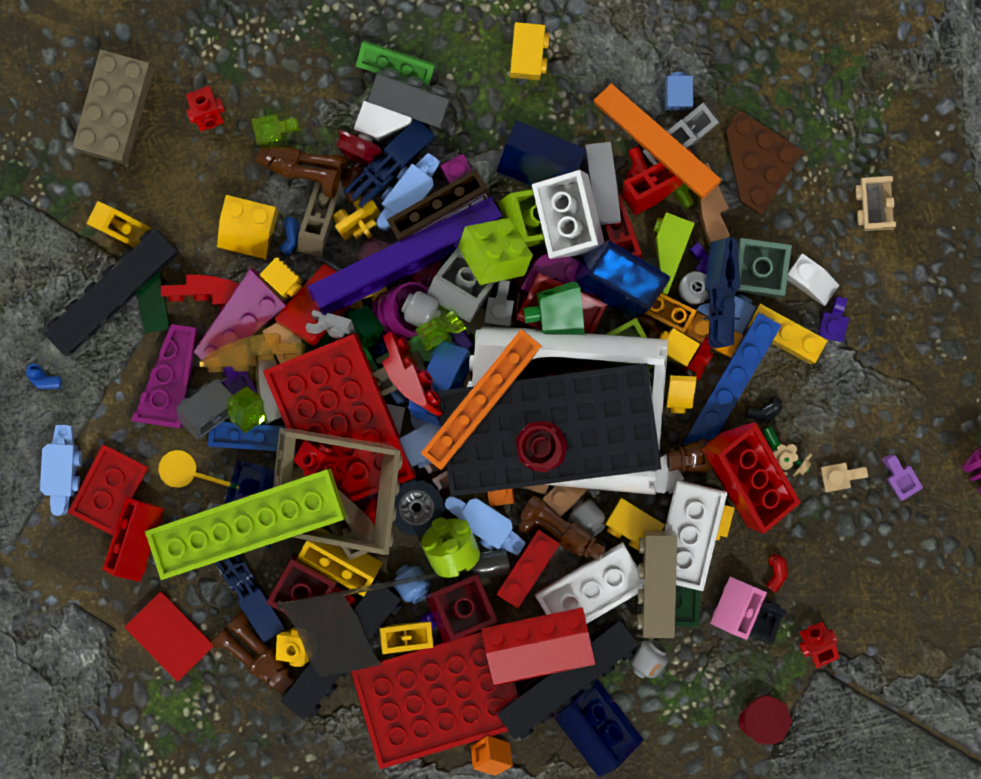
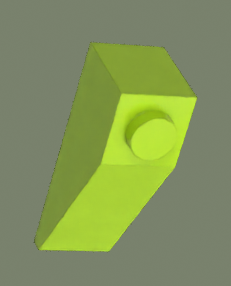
M667 212L663 218L658 217L653 229L654 232H657L655 246L660 293L668 295L695 224Z

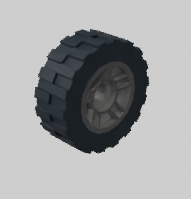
M419 479L402 483L399 486L398 495L395 496L396 519L393 521V524L401 532L408 535H424L432 527V522L435 519L443 518L445 503L438 488L428 481ZM414 503L421 504L422 509L420 512L416 513L413 511L412 505Z

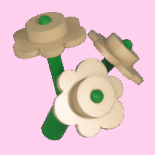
M772 427L763 431L782 469H790L794 462L799 467L792 476L795 477L798 473L803 475L805 472L810 471L809 467L812 463L808 460L813 454L810 453L802 462L798 459L796 454L797 448L794 444H788L787 446L781 444Z

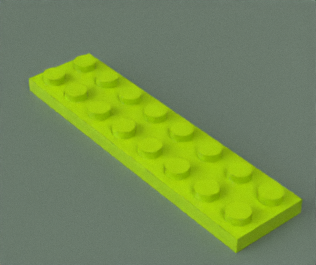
M330 468L145 531L160 579L164 580L347 519Z

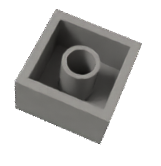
M457 247L434 276L427 295L437 299L439 305L470 323L488 297L493 293L497 282L480 285Z

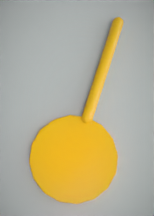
M182 450L168 452L159 463L158 471L160 478L171 487L180 488L187 486L193 481L194 477L236 490L242 489L240 485L196 472L195 460L189 453Z

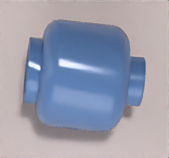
M407 564L396 571L397 577L393 581V586L403 601L416 604L429 595L431 582L420 566L409 567Z

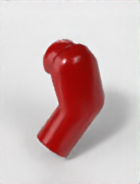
M639 146L628 151L633 164L626 174V180L648 169Z
M772 554L768 559V564L773 567L774 575L766 584V587L777 593L788 577L787 561L783 556Z

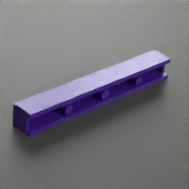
M492 196L309 285L308 289L311 298L315 301L323 315L326 316L327 313L332 314L452 255L459 245L465 226L503 219L502 214L495 205Z

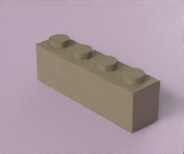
M644 530V538H639V553L643 554V563L638 565V578L643 579V589H638V604H642V614H637V630H641L643 638H674L677 534L675 531Z

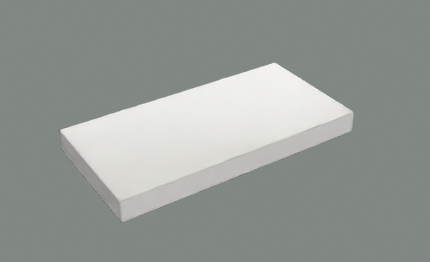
M676 479L664 531H675L677 534L676 585L700 591L704 590L727 491Z
M622 542L605 552L600 561L596 559L591 560L535 593V597L546 615L583 607L586 622L589 623L637 595L638 589H643V579L638 578V566Z

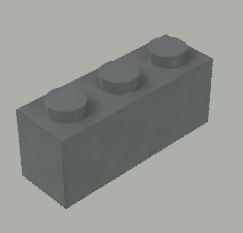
M386 67L378 71L368 100L369 103L435 127H441L453 95L452 93L447 92L448 90L440 85H433L432 87L424 84V81L418 77L409 76L408 78L399 75L400 72L393 68Z

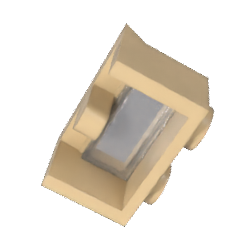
M893 176L861 178L860 185H856V200H861L862 210H857L858 226L863 225V231L894 230L896 227V222L893 220L894 197H892L891 190Z

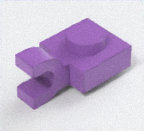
M889 454L882 459L888 470L892 473L886 479L900 501L923 488L911 466L902 468L896 455L892 456V454Z

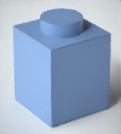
M673 72L665 80V111H691L693 107V76H687L686 72Z

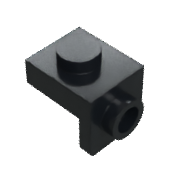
M763 602L749 636L771 645L774 643L780 621L786 616L787 611L781 609L780 605L775 602Z

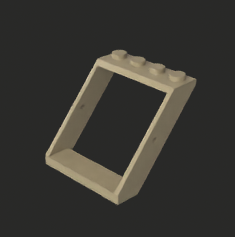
M280 427L273 488L291 482L296 439L383 453L373 542L313 530L293 536V538L388 555L389 547H392L393 544L391 529L392 521L396 519L394 503L395 496L399 493L397 477L398 470L401 469L403 461L400 454L401 451L386 444Z

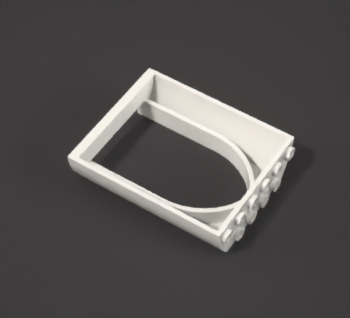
M483 325L480 330H476L475 353L470 356L469 370L473 371L472 381H468L467 387L475 386L520 329L524 330L542 345V348L532 360L544 357H567L655 365L652 400L660 449L669 340L585 333V335L543 334L540 329ZM658 470L544 485L656 495Z

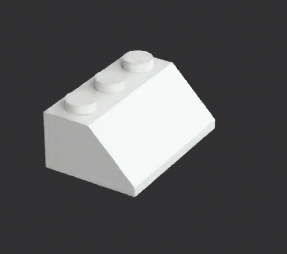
M577 170L532 184L549 259L583 255L606 248L588 174Z

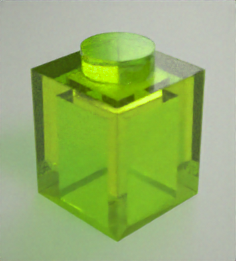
M248 386L227 399L229 419L244 433L265 421L264 401Z

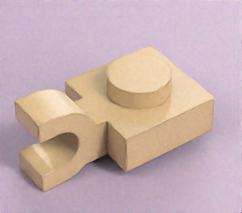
M846 463L820 467L824 492L851 488L850 480L868 477L866 467L847 470Z

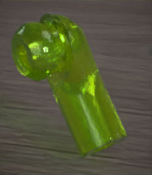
M682 184L674 190L684 209L695 203L688 192L689 187L686 184Z

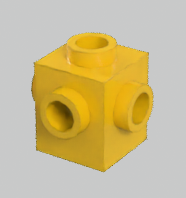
M292 628L278 634L276 660L289 662L291 666H304L305 663L314 659L317 654L316 633H309L305 628Z

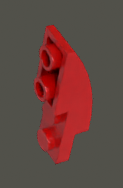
M186 275V285L161 286V296L168 298V302H184V297H194V301H209V296H212L213 305L219 306L220 310H222L239 284L214 276Z
M392 331L383 338L390 356L383 360L382 364L390 380L409 400L429 413L440 416L442 414L439 406L440 398L432 387L433 379L427 370L418 368L417 363L410 354L411 346L404 337H399Z

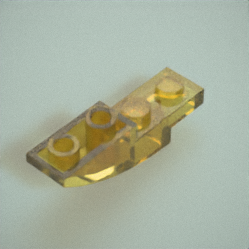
M277 333L250 336L231 342L210 353L200 361V367L208 368V372H223V367H233L234 372L249 371V366H256V356H258L260 361L274 360V355H284V360H291L306 353V344L281 343V335Z

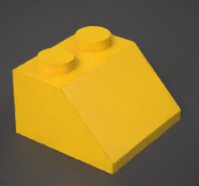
M226 195L219 221L217 248L267 260L279 213L278 209L273 206Z

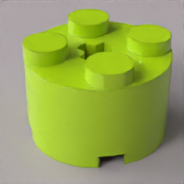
M437 518L432 522V527L426 531L421 541V546L431 567L441 577L459 576V571L465 568L469 571L476 565L480 557L478 544L466 520Z

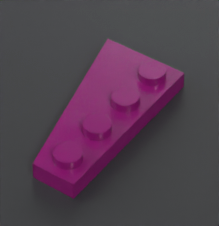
M251 266L195 348L194 353L212 370L280 312L287 303Z
M171 324L159 352L158 361L155 368L153 367L149 382L140 397V403L131 421L183 428V425L178 421L176 407H178L183 399L188 397L198 328Z

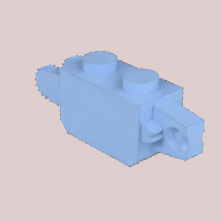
M427 153L416 165L411 164L409 168L405 166L397 176L399 181L395 187H389L381 197L384 200L382 202L384 210L381 212L376 223L380 231L386 232L391 229L387 219L426 198L433 192L434 184L432 178L440 165V161L433 155Z
M56 425L52 444H47L42 449L40 490L44 495L50 496V512L54 516L68 514L71 496H76V491H79L81 486V478L77 476L78 466H81L82 451H79V445H75L73 426Z
M454 496L447 497L448 499L444 502V506L456 515L457 519L468 522L472 533L481 538L480 544L491 551L495 547L498 550L502 548L516 555L521 552L526 542L512 531L510 519L477 498L470 499L466 504Z

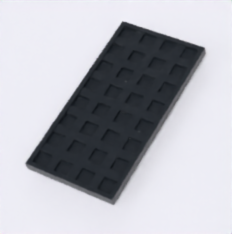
M648 363L514 381L447 463L450 496L661 470ZM474 386L437 391L440 398L439 406L442 411L440 415L441 427ZM552 422L561 430L567 443L566 454L562 464L547 472H540L527 468L519 461L516 438L528 423Z

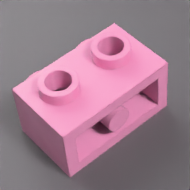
M730 577L724 587L719 604L714 610L710 624L747 640L767 592Z

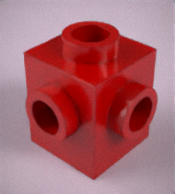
M210 85L186 94L190 106L186 110L191 124L196 123L201 132L224 123L221 114L225 112L220 97L215 98Z
M304 440L293 461L304 470L305 476L330 468L334 474L341 457L333 451L334 448L330 444Z
M823 622L811 625L799 632L802 640L799 643L801 652L805 658L810 657L816 669L840 658L836 647L838 643L836 635L832 629L827 630Z

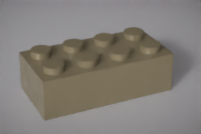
M104 50L99 51L72 148L83 154L128 165L154 73V68L150 63Z

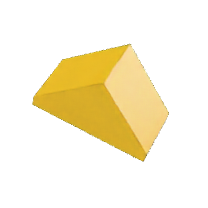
M431 622L398 623L380 628L382 654L433 648Z

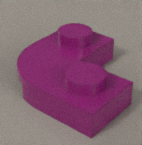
M548 253L539 258L537 257L532 262L519 288L528 292L537 272L553 279L555 278L565 284L576 281L580 284L588 266L571 257L549 259Z

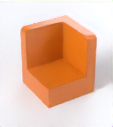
M486 736L471 745L474 770L495 776L513 766L509 742Z

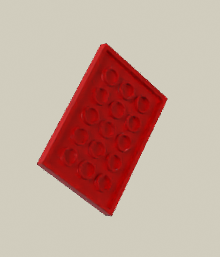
M357 332L263 371L286 428L391 445L401 451L400 454L403 459L402 467L398 470L397 480L399 484L416 477ZM296 439L295 449L297 453L304 442L302 439ZM331 445L334 448L333 451L341 457L333 474L337 489L352 502L377 493L379 491L383 453Z
M482 631L466 635L446 644L442 642L433 645V648L415 650L351 670L379 769L474 742L486 736L507 732L508 730L495 712L518 695L515 682L494 686Z

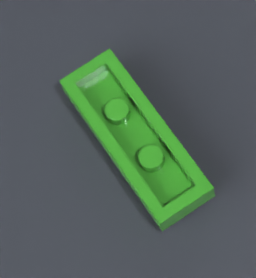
M367 41L362 42L356 67L378 73L381 68H393L400 72L399 75L408 78L409 76L418 77L427 85L431 83L436 66L434 63Z

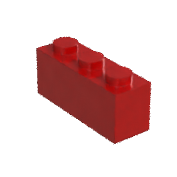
M125 498L104 562L103 571L115 577L141 581L142 575L146 571L147 560L151 551L145 531L154 529L161 524L164 508L138 499Z
M537 529L497 590L496 595L519 608L560 543Z

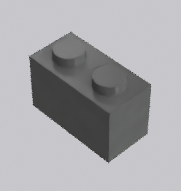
M215 379L211 383L204 384L195 395L190 398L187 397L179 403L178 407H176L178 421L196 440H199L237 412V399L218 379Z

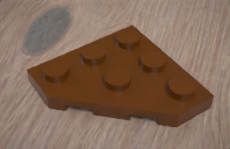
M739 110L725 132L726 141L729 146L730 160L738 188L739 202L761 216L803 151Z

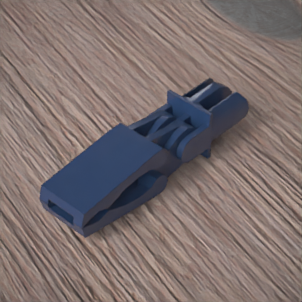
M415 119L385 147L381 159H374L366 168H363V172L344 190V193L349 195L364 180L365 182L351 196V199L356 202L371 188L372 190L358 204L360 208H363L395 177L393 173L396 170L400 173L436 136L421 121Z
M732 237L713 241L710 245L705 289L710 291L711 301L709 303V317L704 318V320L709 321L708 344L713 349L734 344L735 321L740 320V318L735 317L734 301L735 292L740 288L737 240Z
M241 554L234 556L237 563L233 557L224 559L228 568H226L222 560L216 562L222 572L221 576L224 577L230 589L236 591L239 599H237L238 604L264 643L287 630L277 610L266 604L268 595L261 585L257 586L253 580L255 576L248 566L246 559L244 560ZM243 565V568L239 570L237 569V567ZM231 571L234 572L233 574H231V575H229V576H228V574H227V573H229V572H231Z

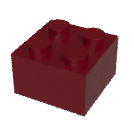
M292 553L271 590L266 604L312 628L337 581L298 560V555Z
M478 574L425 596L444 644L498 622Z

